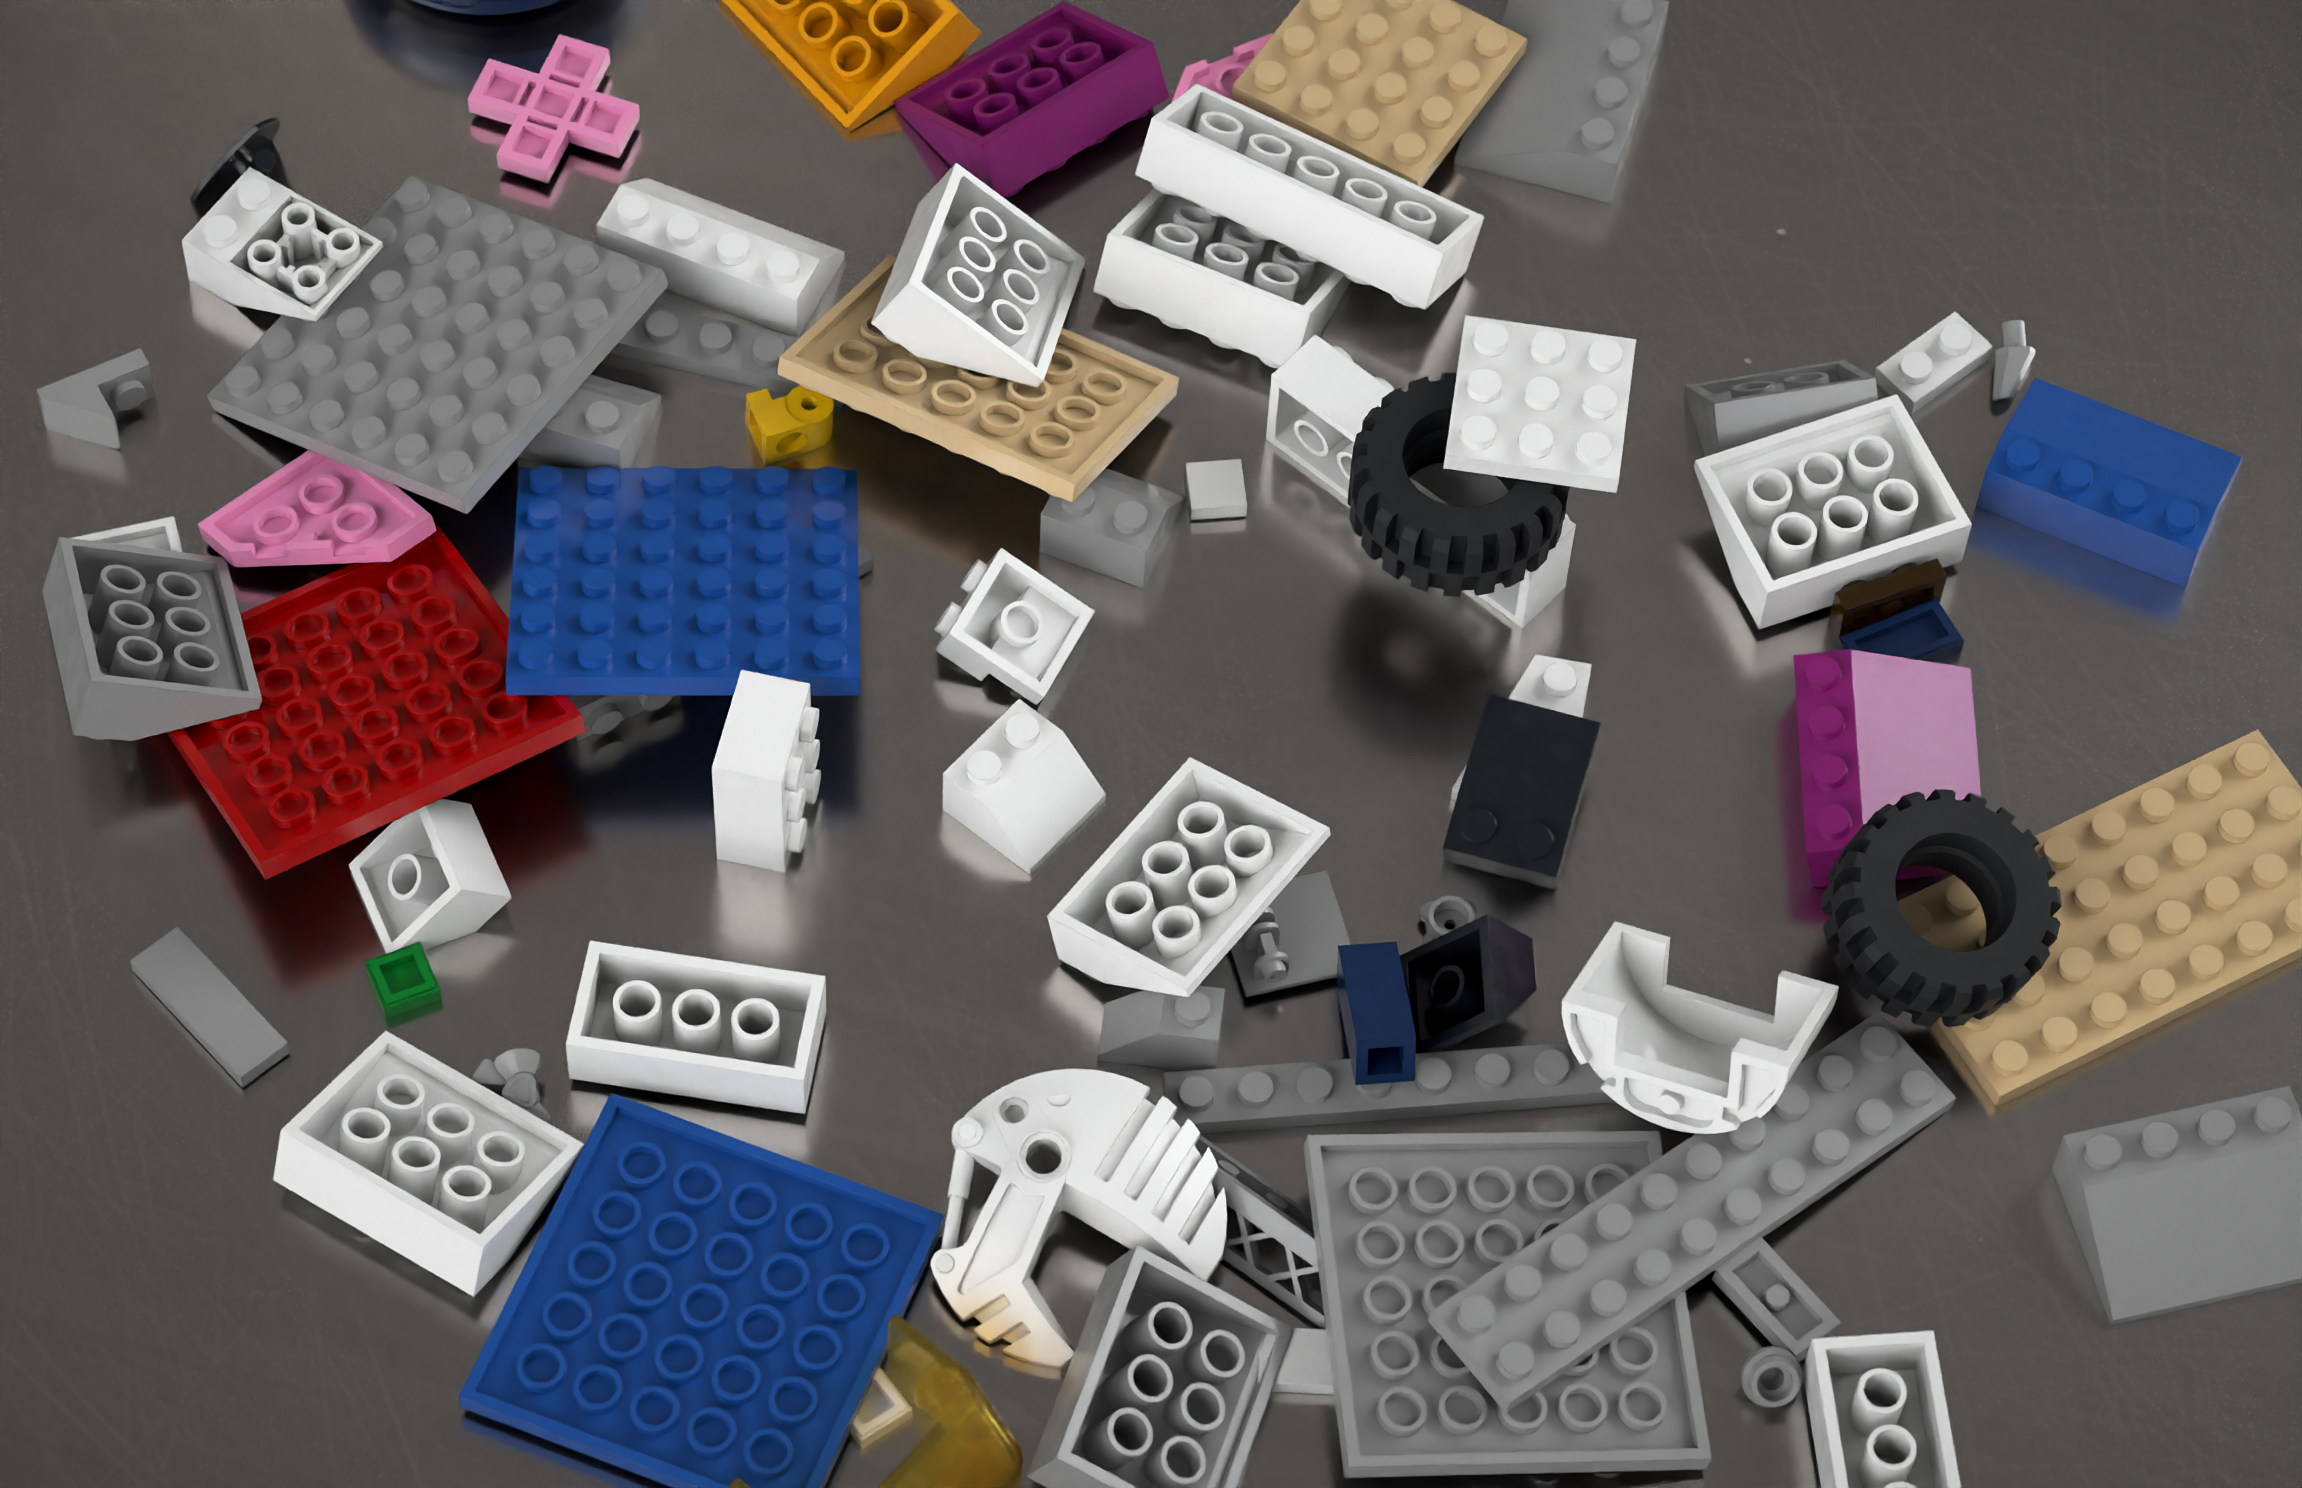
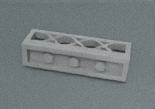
M1200 1135L1195 1147L1198 1149L1201 1157H1203L1209 1147L1218 1166V1172L1212 1181L1215 1200L1224 1187L1226 1205L1236 1211L1241 1236L1226 1239L1222 1258L1318 1327L1326 1329L1324 1310L1309 1298L1304 1276L1319 1272L1312 1213ZM1252 1223L1263 1230V1232L1254 1233ZM1272 1237L1284 1245L1290 1270L1273 1273L1261 1265L1256 1241ZM1243 1243L1245 1253L1234 1245ZM1301 1258L1311 1264V1266L1302 1267ZM1292 1278L1294 1287L1282 1279Z

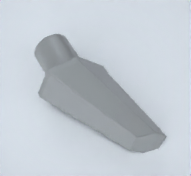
M2012 320L2002 323L2004 347L1995 350L1996 360L1992 401L2014 398L2034 357L2035 349L2031 346H2026L2024 321Z

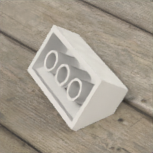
M649 178L621 184L596 225L599 246L663 269L669 286L666 288L667 290L795 337H799L844 260V251Z

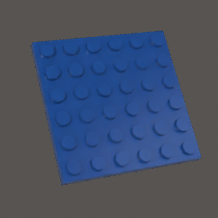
M542 465L536 468H519L506 664V695L733 696L740 672L745 670L810 683L811 696H860L857 469H840L831 466L819 469H784L777 466H768L762 469L725 468L722 466L707 468L653 466L650 468H623L619 472L617 469L605 465L593 468H557L551 465Z
M610 1093L459 1395L460 1407L673 1488H824L850 1433L853 1421L862 1407L873 1383V1378L885 1357L945 1226V1215Z

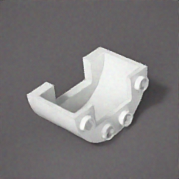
M1615 921L1562 999L1564 1029L1572 1051L1580 1065L1588 1062L1604 1081L1600 1089L1623 1108L1651 1123L1668 1129L1695 1134L1724 1133L1737 1130L1744 1121L1756 1116L1761 1118L1778 1101L1829 1017L1837 999L1839 986L1782 970L1778 976L1774 1016L1666 984L1670 937Z

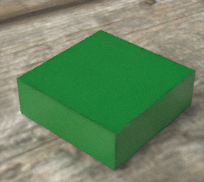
M421 942L364 961L367 976L385 1019L442 1000L441 989Z

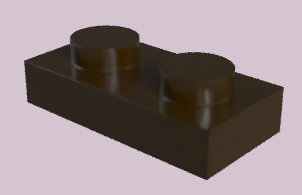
M1936 558L1918 565L1916 563L1904 564L1896 568L1891 574L1868 582L1865 580L1853 581L1845 585L1840 591L1835 592L1828 624L1838 640V637L1934 598H1937L1940 603L1947 575Z

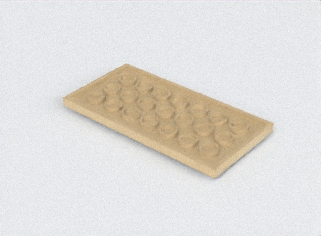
M2257 729L2036 835L2040 843L2034 849L2040 858L2045 856L2050 858L2056 872L2048 881L2049 886H2057L2061 893L2062 907L2052 916L2058 918L2061 924L2057 940L2048 948L2050 956L2026 985L2008 1003H2003L1995 1013L1981 1020L1972 1016L1965 1025L1946 1027L1942 1022V1017L1936 1022L1993 1104L1998 1107L2301 958L2302 788ZM1954 875L1897 902L1909 926L1920 937L1937 947L1950 951L1967 952L1978 950L1985 944L1986 921L1982 907L1971 889Z

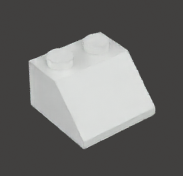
M1020 699L943 772V810L1029 875L1106 800V793L1065 733Z
M439 799L393 821L349 864L386 954L421 942L423 949L427 950L475 933L512 898L473 807L469 803Z

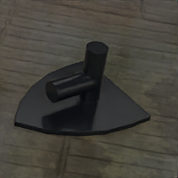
M276 117L269 118L252 127L202 179L190 200L193 203L234 170L242 176L251 167L274 180L269 174L276 163V157L272 151L262 148L271 142L281 126Z

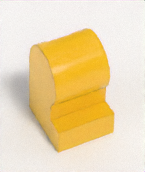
M801 385L793 388L787 396L773 400L767 388L746 394L745 424L765 466L818 449L831 439L834 417V402L832 398L819 392L805 389Z

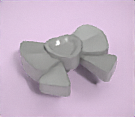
M515 1048L499 1055L494 1062L484 1059L472 1076L473 1081L480 1085L504 1086L502 1090L503 1098L543 1121L551 1123V1115L540 1103L539 1085L536 1078L542 1065V1056L536 1050Z

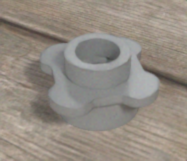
M1443 896L1435 901L1425 902L1419 910V918L1425 923L1426 927L1423 944L1474 921L1477 912L1475 904L1468 899H1462L1457 896ZM1451 923L1455 925V928L1448 930L1444 925Z

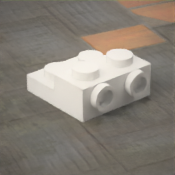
M1000 548L987 563L978 559L964 577L960 588L968 594L961 606L952 601L936 623L934 630L942 635L934 650L978 680L982 681L988 674H991L1037 705L1045 697L1095 611Z

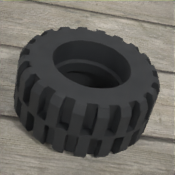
M1457 372L1442 373L1440 380L1431 382L1428 376L1409 382L1408 391L1403 392L1401 388H1397L1383 397L1381 408L1377 406L1369 411L1362 422V431L1356 434L1352 453L1347 503L1351 507L1349 519L1353 531L1359 537L1362 536L1361 547L1371 559L1375 561L1380 557L1383 559L1382 569L1398 580L1402 575L1411 579L1410 586L1428 592L1429 587L1443 589V596L1460 597L1461 591L1474 590L1475 596L1494 593L1495 585L1502 583L1505 588L1511 587L1524 580L1526 569L1529 572L1536 571L1547 560L1548 551L1556 547L1565 519L1570 486L1496 476L1509 492L1492 503L1477 507L1449 506L1437 502L1422 493L1411 482L1410 477L1427 466L1443 463L1445 460Z
M1935 789L1927 799H1925L1923 793L1918 791L1902 796L1895 805L1887 803L1876 811L1866 824H1863L1842 849L1843 852L1835 860L1827 876L1830 885L1823 892L1821 910L1825 914L1832 915L1823 925L1826 943L1829 945L1837 944L1840 952L1833 960L1842 974L1851 971L1859 982L1853 989L1865 1000L1871 994L1884 1002L1881 1011L1895 1018H1898L1905 1011L1912 1014L1911 1021L1913 1024L1931 1027L1940 1017H1942V1022L1946 1027L1965 1025L1972 1016L1981 1020L1995 1013L2003 1003H2008L2042 968L2050 956L2048 948L2057 940L2061 923L2058 918L2052 916L2062 907L2060 889L2057 886L2050 887L2048 882L2056 874L2052 862L2048 856L2039 857L2034 848L2040 841L2030 829H2027L2024 833L2017 829L2011 823L2016 816L2002 806L1997 812L1986 808V798L1968 793L1962 801L1955 800V792L1953 790ZM1911 866H1930L1947 871L1963 881L1977 897L1984 912L1986 921V940L1984 946L1974 951L1957 952L1937 947L1920 937L1904 919L1898 906L1895 892V879L1898 871Z

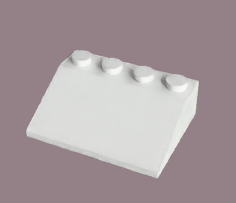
M955 163L919 202L871 324L881 330L888 340L900 344L915 356L1038 387L1044 381L1086 258L959 164Z
M1153 188L1108 233L1093 292L1108 297L1118 307L1141 310L1158 317L1166 326L1175 329H1189L1209 337L1210 341L1219 347L1226 349L1237 348L1259 357L1261 362L1267 366L1278 369L1315 334L1320 337L1351 280L1342 271L1323 262L1308 261L1300 257L1295 249L1274 239L1268 240L1254 236L1248 231L1246 226L1229 218L1209 215L1199 207V204L1184 197L1165 194Z
M1897 394L1697 459L1694 462V469L1734 584L1759 630L1831 606L1835 592L1840 591L1845 585L1853 581L1865 580L1868 582L1891 574L1896 568L1907 563H1916L1918 565L1937 558L1944 568L1962 562L1972 523Z
M1189 757L1047 915L1058 959L1105 984L1189 997L1331 835L1330 828Z
M385 1031L281 1130L273 1180L474 1297L509 1261L575 1165L585 1144Z

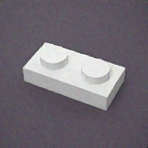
M1953 312L1876 367L1874 377H1876V383L1890 396L1897 394L1907 412L1913 415L1988 361L1991 357L1993 345L1957 312Z

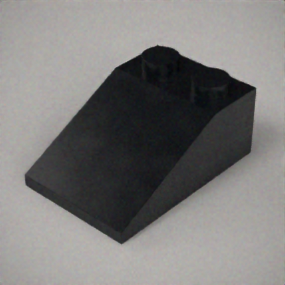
M1489 694L1443 845L1444 861L1557 890L1602 723Z

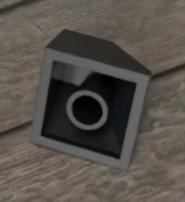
M1488 914L1400 955L1416 1033V1054L1439 1052L1502 1023L1537 990L1533 938Z

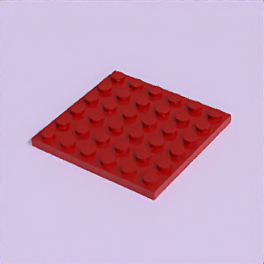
M438 525L435 526L436 532L392 562L352 563L241 613L262 697L260 708L167 732L265 880L586 732L581 713L567 695H506L509 618Z

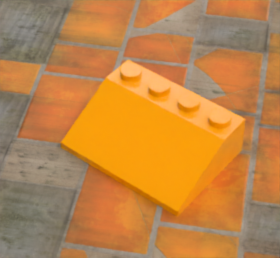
M722 0L850 132L892 106L896 99L946 71L982 34L950 0Z

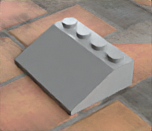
M1508 0L1500 25L1527 38L1526 52L1463 133L1454 164L1610 204L1662 44L1669 1Z
M59 537L42 593L73 735L87 736L96 740L134 741L260 708L262 697L226 559L217 556Z
M2290 1086L2063 1135L2052 1171L2111 1326L2302 1283V1116Z
M1138 1245L1106 1268L1027 1477L1047 1488H1236L1294 1329ZM1268 1333L1275 1335L1276 1338L1258 1383L1259 1353Z

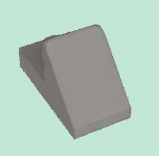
M141 348L36 390L43 422L48 430L113 449L121 448L117 424L113 414L121 410L134 409L144 401L156 397L150 364Z

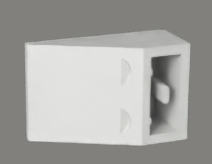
M251 167L243 173L182 239L190 281L232 305L311 321L319 319L383 248L382 241Z

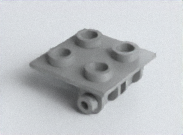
M1327 870L1294 877L1231 948L1246 997L1337 977L1338 946L1351 945Z

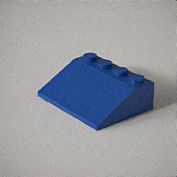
M2035 377L2005 427L1984 474L1976 507L2186 588L2243 457Z

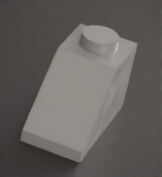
M1198 986L1189 997L1141 990L1105 1003L1098 1061L1180 1071L1216 1069L1225 989Z

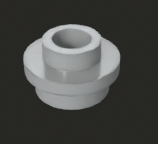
M1765 1347L1755 1351L1746 1359L1741 1369L1740 1381L1745 1394L1755 1404L1768 1408L1780 1407L1789 1403L1798 1393L1802 1384V1370L1796 1358L1789 1351L1779 1347ZM1771 1367L1780 1369L1778 1378L1773 1382L1765 1383L1760 1381L1761 1374Z

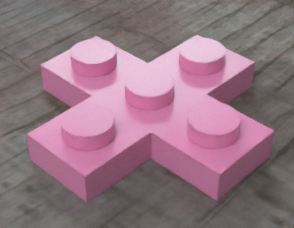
M559 34L539 74L488 59L468 97V107L471 113L512 125L496 154L498 168L549 183L569 143L620 158L640 119L638 104L596 92L610 64L609 49Z

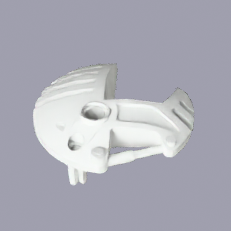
M1092 1069L1052 1070L1021 1078L999 1088L981 1100L962 1119L955 1123L951 1138L955 1155L947 1194L950 1200L942 1246L939 1251L934 1253L931 1259V1269L943 1296L959 1318L964 1322L975 1317L982 1323L974 1329V1333L989 1344L1004 1339L1012 1343L1003 1349L1004 1353L1034 1365L1062 1369L1070 1364L1075 1349L1030 1277L1057 1214L1061 1211L1069 1213L1129 1249L1138 1245L1206 1282L1209 1280L1222 1259L1226 1241L1227 1207L1225 1191L1223 1187L1215 1200L1212 1181L1218 1172L1216 1160L1209 1147L1203 1157H1201L1198 1149L1195 1147L1200 1137V1132L1189 1118L1182 1128L1172 1119L1177 1111V1107L1167 1098L1162 1096L1155 1106L1146 1100L1150 1087L1133 1079L1110 1072ZM1040 1150H1050L1061 1158L1059 1167L1048 1174H1038L1032 1171L1027 1162L1031 1155ZM976 1162L999 1175V1178L981 1211L968 1241L963 1246L957 1248L964 1203L969 1197L974 1163Z

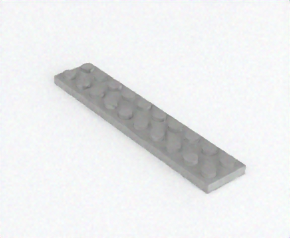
M1878 1011L1800 1063L1778 1101L1761 1118L1756 1116L1744 1121L1737 1130L1729 1132L1694 1134L1434 1308L1428 1321L1505 1412H1508L1709 1275L1715 1268L1761 1236L1763 1238L1950 1110L1956 1097Z

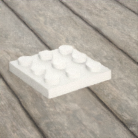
M1465 315L1443 468L1616 493L1620 476L1636 339Z

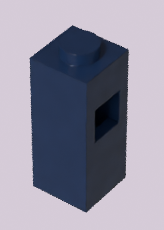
M1397 941L1339 945L1337 994L1355 1085L1415 1081L1416 1033Z

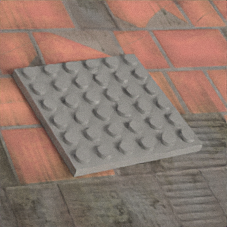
M410 175L361 228L362 231L382 241L383 248L319 319L311 321L281 315L214 387L207 397L215 412L468 514L669 286L664 270Z
M1659 1131L1307 1135L1303 1149L1344 1478L1699 1470L1708 1467L1712 1457L1685 1291L1508 1412H1505L1428 1321L1434 1308L1663 1156Z

